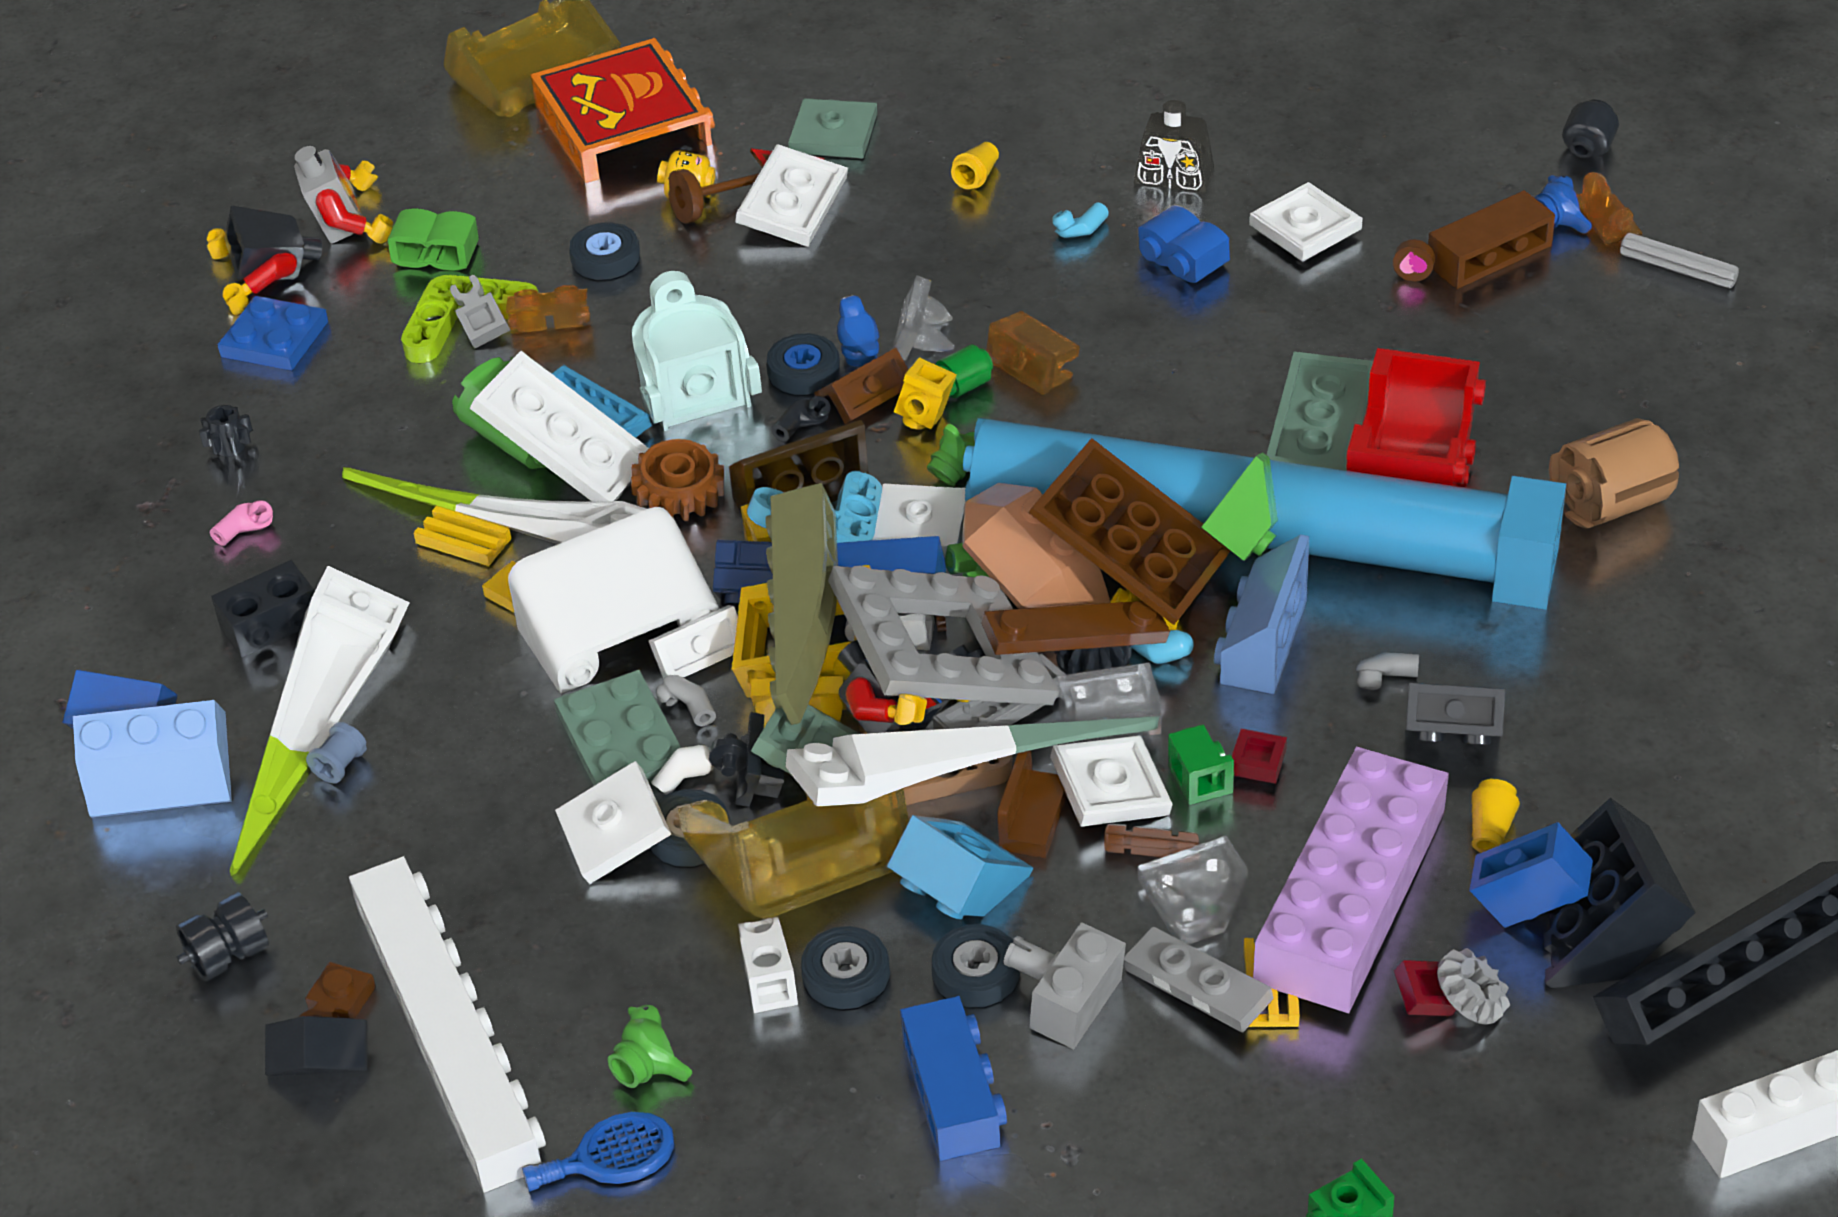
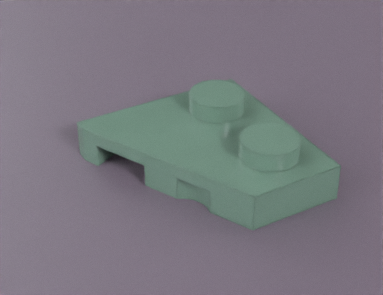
M809 704L801 723L791 725L783 708H776L751 752L762 757L771 766L781 768L791 774L786 768L787 749H802L810 743H822L832 747L833 738L859 733Z

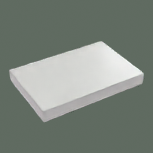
M776 144L739 207L735 222L809 247L847 178L848 168Z

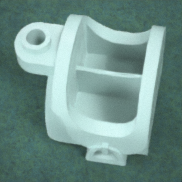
M668 271L660 274L650 285L651 306L638 316L632 328L633 347L641 385L639 387L641 399L653 423L660 422L664 431H667L670 426L743 405L750 407V394L762 393L759 366L751 355L749 356L741 328L728 306L717 299L695 295L689 278L683 272Z

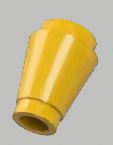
M983 142L956 156L951 169L954 182L964 189L981 187L999 158L996 146L990 142Z
M1487 779L1480 782L1478 788L1472 792V847L1482 853L1500 846L1504 842L1520 805V801L1516 796L1517 790L1512 784L1499 779Z

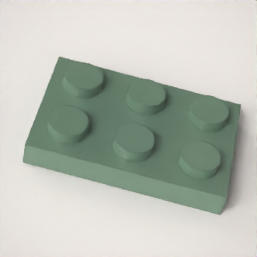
M640 670L554 699L556 713L594 786L634 761L643 769L649 785H653L651 781L671 755L678 748H681Z

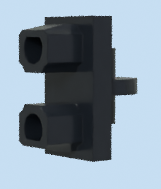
M750 713L748 733L742 736L740 740L737 739V735L727 733L724 735V738L716 740L710 746L709 761L712 766L721 770V773L726 777L733 776L735 771H737L735 804L749 807L754 794L778 798L783 786L785 771L770 764L762 763V760H765L751 752L764 729V714Z

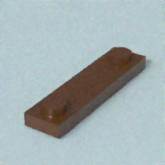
M1143 601L984 611L981 622L995 655L1166 643L1170 633L1164 618Z

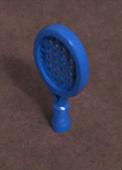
M628 1112L613 1115L598 1122L588 1130L571 1156L563 1160H552L538 1166L530 1165L523 1167L522 1171L528 1191L539 1189V1186L564 1179L565 1175L575 1173L588 1176L601 1183L621 1184L640 1180L656 1172L669 1160L674 1150L673 1129L665 1119L652 1113ZM642 1127L645 1128V1130L638 1132L637 1130ZM633 1130L635 1131V1133L628 1135L627 1133ZM657 1132L658 1135L651 1136L650 1133ZM623 1133L625 1134V1136L621 1138H618L617 1136ZM644 1135H647V1136H648V1138H645V1139H642V1140H641V1136H644ZM615 1137V1140L608 1141V1138ZM632 1139H638V1141L631 1143ZM659 1139L661 1140V1142L657 1144H654L653 1142ZM605 1140V1143L598 1144V1141ZM628 1142L627 1145L621 1146V1143ZM651 1143V1146L644 1148V1144ZM616 1144L618 1145V1147L614 1149H611L610 1147ZM641 1146V1149L634 1151V1147ZM608 1148V1151L601 1152V1149ZM631 1149V1152L624 1154L625 1150ZM652 1150L654 1151V1153L650 1155H647L646 1153ZM598 1151V1154L591 1156L592 1152ZM621 1152L620 1156L614 1157V1154ZM644 1154V1157L637 1158V1155ZM611 1156V1159L604 1160L603 1157ZM634 1157V1160L627 1162L628 1158ZM601 1159V1162L594 1163V1160ZM624 1160L623 1164L617 1165L618 1161ZM612 1163L614 1164V1166L610 1168H607L606 1166Z

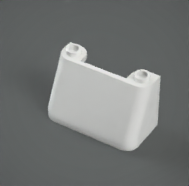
M660 507L643 510L527 556L512 567L508 576L517 628L560 694L586 685L592 680L599 669L597 652L676 620L678 627L720 609L675 520L667 510Z

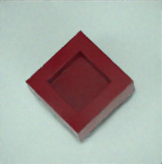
M1241 728L1232 753L1234 776L1276 784L1287 749V737Z
M1403 960L1394 970L1408 1015L1452 1016L1456 1011L1444 995L1439 984L1437 974L1438 961Z

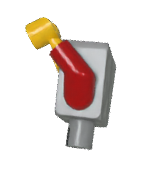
M313 146L301 148L295 154V161L297 162L294 165L301 192L329 242L333 244L352 234L362 235L363 232L367 233L377 243L387 242L393 229V221L383 214H378L372 224L367 222L366 217L361 214L354 189L351 185L352 183L353 186L361 191L369 189L378 178L377 175L371 174L375 169L374 165L368 161H362L355 170H350L348 165L338 164L330 150L324 149L317 152Z

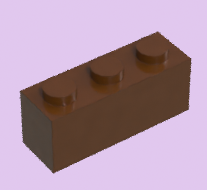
M1523 190L1429 233L1428 245L1435 254V263L1432 270L1454 288L1459 289L1551 247L1555 213Z

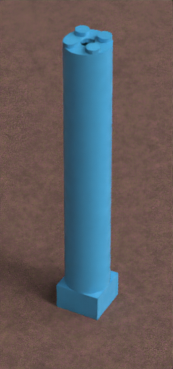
M978 418L974 432L975 446L968 445L963 458V470L970 472V478L965 489V502L997 483L1035 487L1044 494L1088 441L1093 438L1204 524L1255 457ZM1270 460L1278 521L1270 530L1276 537L1267 549H1275L1300 534L1309 536V555L1494 583L1493 602L1547 610L1559 550L1566 483L1512 476L1509 492L1505 494Z

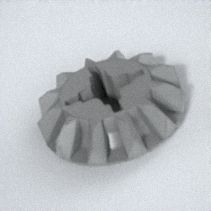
M1468 948L1460 952L1453 949L1440 960L1437 974L1441 989L1452 1006L1466 1018L1480 1024H1492L1499 1020L1510 1006V1002L1505 995L1509 987L1499 980L1497 976L1499 970L1492 969L1487 964L1485 956L1476 958L1473 951Z

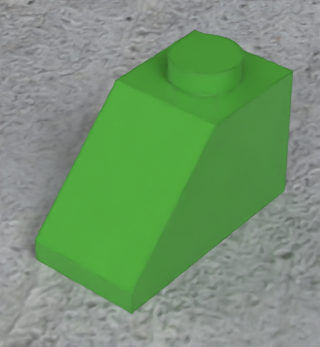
M1262 452L1252 460L1201 527L1243 561L1251 556L1253 552L1260 557L1276 537L1270 531L1278 521L1270 458Z

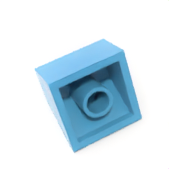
M912 815L887 865L888 868L902 876L900 883L904 887L920 895L929 894L938 900L936 907L941 912L956 919H962L964 915L984 917L1024 882L1033 870L1032 866L962 821Z

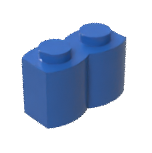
M1171 206L1138 227L1139 250L1147 260L1153 261L1158 265L1168 266L1173 275L1185 281L1196 283L1230 260L1229 237L1217 226L1209 222H1200L1194 214L1183 207Z

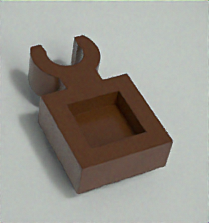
M329 962L305 997L308 1010L299 1017L355 1019L376 988L373 974Z

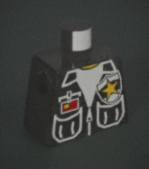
M1179 100L1167 101L1163 104V113L1155 112L1151 114L1144 130L1134 183L1206 193L1214 172V161L1206 121L1199 117L1186 116V105L1184 102Z

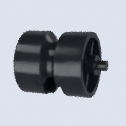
M237 892L217 904V910L214 911V919L205 914L201 916L195 915L176 925V932L184 953L176 956L179 964L182 965L189 961L205 981H209L228 970V964L232 962V954L240 959L244 957L249 959L269 948V941L261 922L268 917L265 909L255 912L247 899L240 892Z

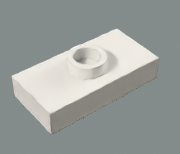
M727 605L649 640L663 678L669 675H679L684 678L733 655L738 619L734 606Z

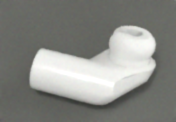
M705 745L678 748L651 783L667 795L673 793L683 778L703 776L710 773L714 769V766L709 761L710 748Z

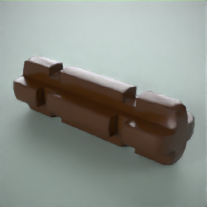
M1109 824L1104 834V849L1107 852L1124 854L1125 849L1131 850V855L1170 859V854H1176L1177 860L1194 861L1199 851V835L1196 832L1179 831V835H1172V830L1140 826H1133V831L1127 830V825Z

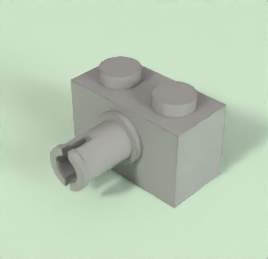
M1083 922L1080 923L1061 952L1059 951L1055 955L1025 941L1020 936H1016L1006 951L1004 965L1013 967L1040 981L1032 992L1029 1028L1074 1050L1122 980L1126 943Z

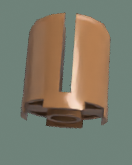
M1636 418L1563 445L1558 453L1552 454L1550 457L1549 476L1552 482L1566 483L1565 502L1569 506L1570 511L1565 512V516L1575 525L1588 529L1666 500L1677 487L1679 461L1675 447L1668 434L1651 421Z

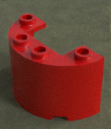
M1377 348L1370 371L1367 411L1363 424L1354 425L1347 449L1346 470L1467 488L1470 466L1468 465H1473L1476 450V440L1469 439L1474 406H1482L1486 387V380L1478 379L1480 362Z

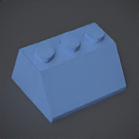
M1300 534L1258 557L1254 561L1249 577H1241L1237 592L1238 607H1230L1226 620L1227 637H1219L1215 648L1214 664L1221 665L1220 684L1269 694L1275 693L1307 602L1309 536Z

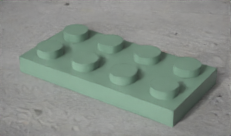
M1293 352L1266 454L1270 460L1347 471V449L1355 424H1363L1367 411L1369 378L1373 361Z

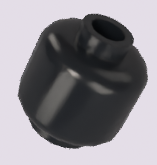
M1593 99L1580 102L1572 108L1562 132L1563 141L1571 152L1580 158L1603 156L1609 151L1619 128L1618 116L1613 108L1604 101Z

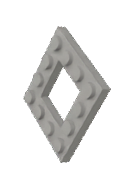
M833 566L828 582L884 695L899 696L900 694H913L923 698L1038 705L1054 704L1059 690L1038 652L995 655L981 624L984 611L1013 609L1005 593L994 579L987 576H952L944 572L928 574L910 572L904 569L890 571L869 569L864 566ZM898 613L965 617L986 656L977 658L954 656L947 653L939 655L919 654Z

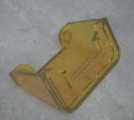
M543 0L540 2L538 13L485 37L482 36L479 30L473 32L471 36L465 27L449 33L444 68L456 83L495 115L512 117L519 113L523 107L535 102L530 74L618 49L621 43L589 0H554L550 4L547 0Z
M904 788L860 804L816 806L807 795L806 801L734 826L729 824L726 811L719 804L709 800L697 801L678 808L681 830L685 840L746 912L763 919L778 916L894 872L887 865L909 823Z

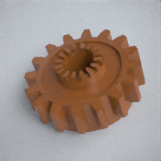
M670 439L653 444L645 453L638 455V464H632L631 491L632 495L637 496V505L640 507L649 505V508H664L670 513L672 518L674 514H680L684 521H688L689 513L693 511L702 517L705 515V505L716 508L718 506V496L724 495V465L718 464V455L716 453L711 454L705 445L691 440Z

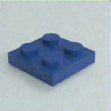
M254 296L217 344L220 356L292 371L328 323L326 309Z

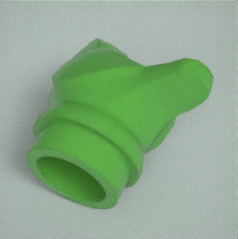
M947 424L944 428V435L940 440L939 450L933 452L930 456L931 461L928 463L927 469L936 478L954 487L966 475V471L963 470L965 449L968 445L975 446L974 432L961 434L955 426Z
M643 1005L637 1008L629 1007L630 1022L626 1024L622 1032V1041L615 1045L614 1052L608 1057V1066L614 1077L629 1088H635L640 1083L649 1081L653 1074H666L683 1082L687 1081L692 1075V1070L674 1056L666 1034L661 1027V1016L658 1009L653 1005Z

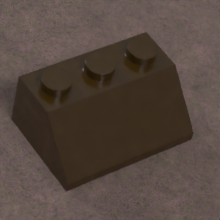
M862 420L741 459L730 465L729 474L732 497L739 510L741 511V506L750 503L755 490L761 487L788 492L822 483L830 502L837 501L848 473L860 471L861 473L869 474L865 425Z

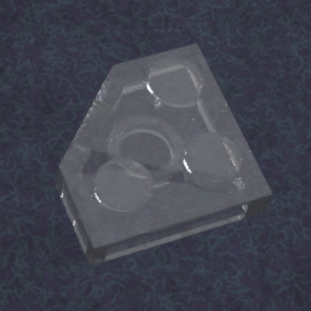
M1227 836L1138 866V880L1171 935L1187 944H1192L1225 932L1247 884L1248 877L1247 867Z

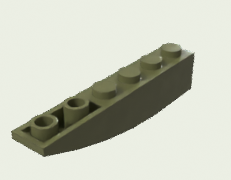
M822 483L772 495L771 515L765 518L768 535L772 541V547L766 549V555L770 570L773 573V579L767 581V588L771 603L774 606V612L768 614V622L771 634L775 639V646L769 647V657L772 668L776 673V680L770 682V692L775 707L777 709L783 708L791 725L801 723L817 685L829 646L836 613L837 598L828 582L833 566H838L836 513Z

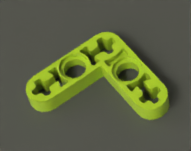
M442 275L428 283L401 337L404 355L410 362H429L440 354L458 317L455 310L461 308L452 296L450 286L455 284L460 293H468L473 287L469 277ZM478 278L484 289V295L491 292L504 319L526 320L534 317L540 311L539 293L535 285L519 281ZM431 317H442L434 321H425L426 319Z

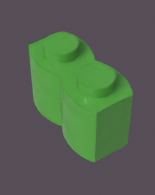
M406 209L401 211L388 237L391 262L409 268H419L427 265L448 271L467 268L479 240L476 217L457 211L440 214L424 209Z

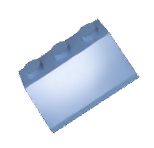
M215 700L73 716L75 761L91 818L232 802L226 712Z

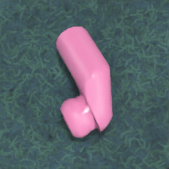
M263 500L239 504L210 530V536L217 544L225 546L238 533L262 530L270 525L273 518V509L268 502Z

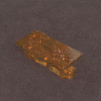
M1588 173L1583 179V191L1581 194H1577L1581 213L1591 222L1592 228L1605 244L1621 242L1627 233L1642 236L1643 232L1633 221L1632 211L1625 207L1615 194L1611 193L1606 178L1600 173Z
M565 285L555 288L554 292L538 293L537 290L526 289L514 293V296L507 298L506 313H513L508 314L510 330L518 329L519 333L547 330V315H553L555 329L583 327V322H591L589 306H582L587 305L588 288L578 289L574 285Z

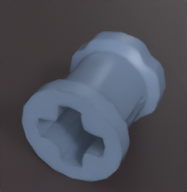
M344 722L335 723L329 730L330 736L320 748L312 749L306 757L307 765L311 771L328 783L340 782L345 775L344 769L354 757L362 756L367 750L366 740L356 728Z

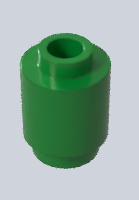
M970 344L938 360L935 364L957 374L949 395L952 398H958L990 381L991 371L993 370V362L988 352L974 344Z

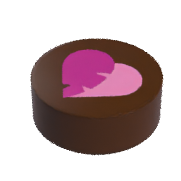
M1416 239L1401 243L1397 247L1393 258L1395 272L1401 278L1415 282L1427 278L1431 274L1435 263L1433 249L1427 243Z

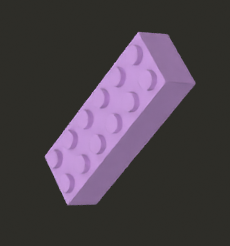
M1360 747L1355 748L1255 941L1254 979L1277 991L1346 1013L1350 1012L1444 816L1449 773Z

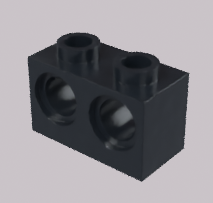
M289 560L212 595L211 598L221 630L240 656L245 657L299 632L315 591L294 562Z

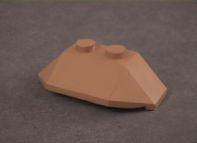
M997 483L965 502L962 547L987 575L999 584L1000 589L1018 609L1110 603L1100 568L1028 513L1043 495L1037 488Z

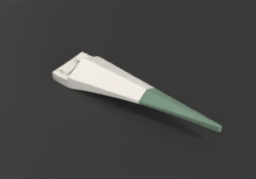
M1159 716L853 734L833 738L832 747L822 743H810L802 749H787L786 768L816 806L860 804L945 773L1008 755L1079 740L1156 730L1158 728Z

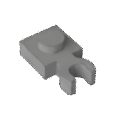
M475 275L469 276L473 285L471 291L460 293L455 284L450 286V291L457 304L461 306L455 312L473 347L477 348L510 331V328L491 292L484 295V289Z

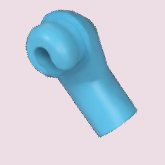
M1096 202L1078 218H1073V214L1069 210L1060 211L1053 216L1052 223L1057 228L1055 232L1063 238L1086 236L1092 234L1107 219L1109 212L1105 205Z
M1170 630L1166 643L1131 645V648L1155 664H1163L1188 656L1193 650L1194 642L1188 633L1180 630Z

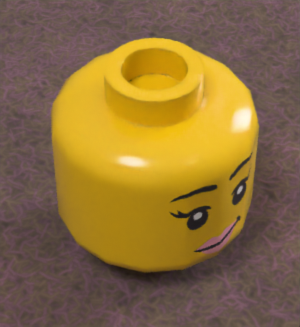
M677 150L671 154L669 162L662 160L660 163L657 183L664 184V194L668 199V178L674 170H690L698 179L701 187L714 184L716 168L710 167V161L704 155Z

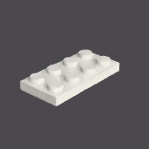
M522 351L482 390L470 407L472 411L592 502L616 501L631 484L632 464H638V455L645 453L649 449Z

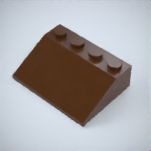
M1093 438L1088 441L1028 512L1173 625L1176 624L1231 552V550L1201 528L1203 526L1201 521Z

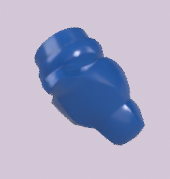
M1550 175L1548 177L1549 183L1540 194L1536 195L1535 199L1555 213L1554 228L1558 225H1566L1583 234L1589 232L1592 224L1580 211L1572 179L1568 176Z
M850 295L842 298L839 305L841 317L837 325V336L841 343V351L849 365L861 367L877 358L879 352V331L875 319L865 311L862 301L858 296Z

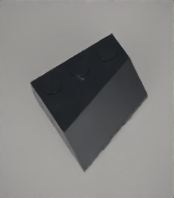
M1611 797L1570 834L1591 857L1593 863L1588 896L1581 898L1575 903L1565 904L1547 911L1549 913L1550 930L1545 932L1543 936L1544 949L1551 953V966L1545 969V982L1551 988L1625 978L1674 932L1680 930L1686 921L1696 913L1650 826Z

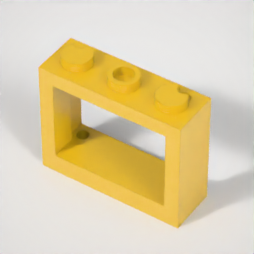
M864 565V567L871 569L870 565ZM767 583L741 588L732 671L747 698L751 697V679L776 678L770 657L764 656L767 628H769L768 614L774 612V606L768 594ZM837 600L835 616L843 615L844 612ZM851 642L828 646L819 677L843 676L845 681L851 673L837 657Z

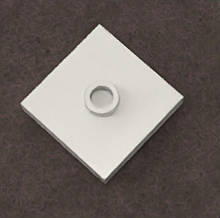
M1308 182L1250 213L1249 225L1301 261H1305L1361 230L1362 217Z
M883 484L875 534L872 540L939 536L945 558L947 546L961 542L966 488Z
M1141 735L1053 746L1050 758L1081 827L1170 815L1173 804Z
M636 761L555 810L580 872L589 884L671 835L645 773Z

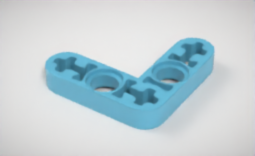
M852 471L845 477L838 495L836 510H834L836 513L837 543L871 541L873 539L882 494V485L875 477L860 471ZM768 487L756 489L747 508L748 517L757 525L766 528L765 518L771 515V496L784 492Z

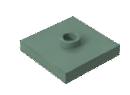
M804 98L788 142L789 148L808 155L864 158L878 114L877 103Z

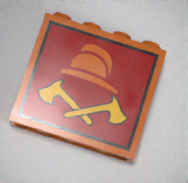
M656 38L530 74L535 105L585 183L600 179L596 154L693 125L697 131L698 138L702 139L707 146L712 145L710 129L715 127L710 108L703 107L696 88L689 87L683 70L675 67L669 50L664 51Z

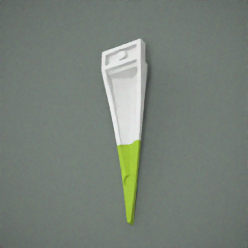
M343 467L342 471L343 479L434 507L439 506L555 544H560L646 510V508L623 501H546L480 495L415 484L348 467Z
M327 566L305 613L230 867L231 876L238 872L309 767L306 761L308 753L314 748H320L328 739L330 728L343 717L388 650L410 602Z

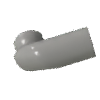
M1385 652L1361 660L1356 667V672L1359 673L1357 679L1358 686L1362 689L1377 690L1382 685V675L1418 677L1419 654Z
M669 675L663 678L664 683L656 688V696L662 703H666L667 706H674L678 700H681L687 705L697 726L705 727L713 723L716 713L703 687L679 675Z

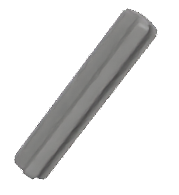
M1627 233L1621 243L1620 253L1623 256L1727 289L1732 288L1738 278L1739 268L1736 265L1634 233Z

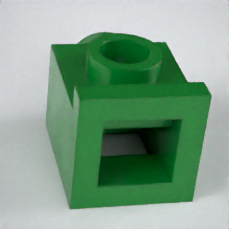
M1204 724L1168 734V767L1188 805L1233 793L1234 760L1231 754L1225 755L1224 749L1218 740L1213 741Z
M1361 1158L1353 1163L1351 1171L1309 1194L1306 1217H1393L1395 1196Z

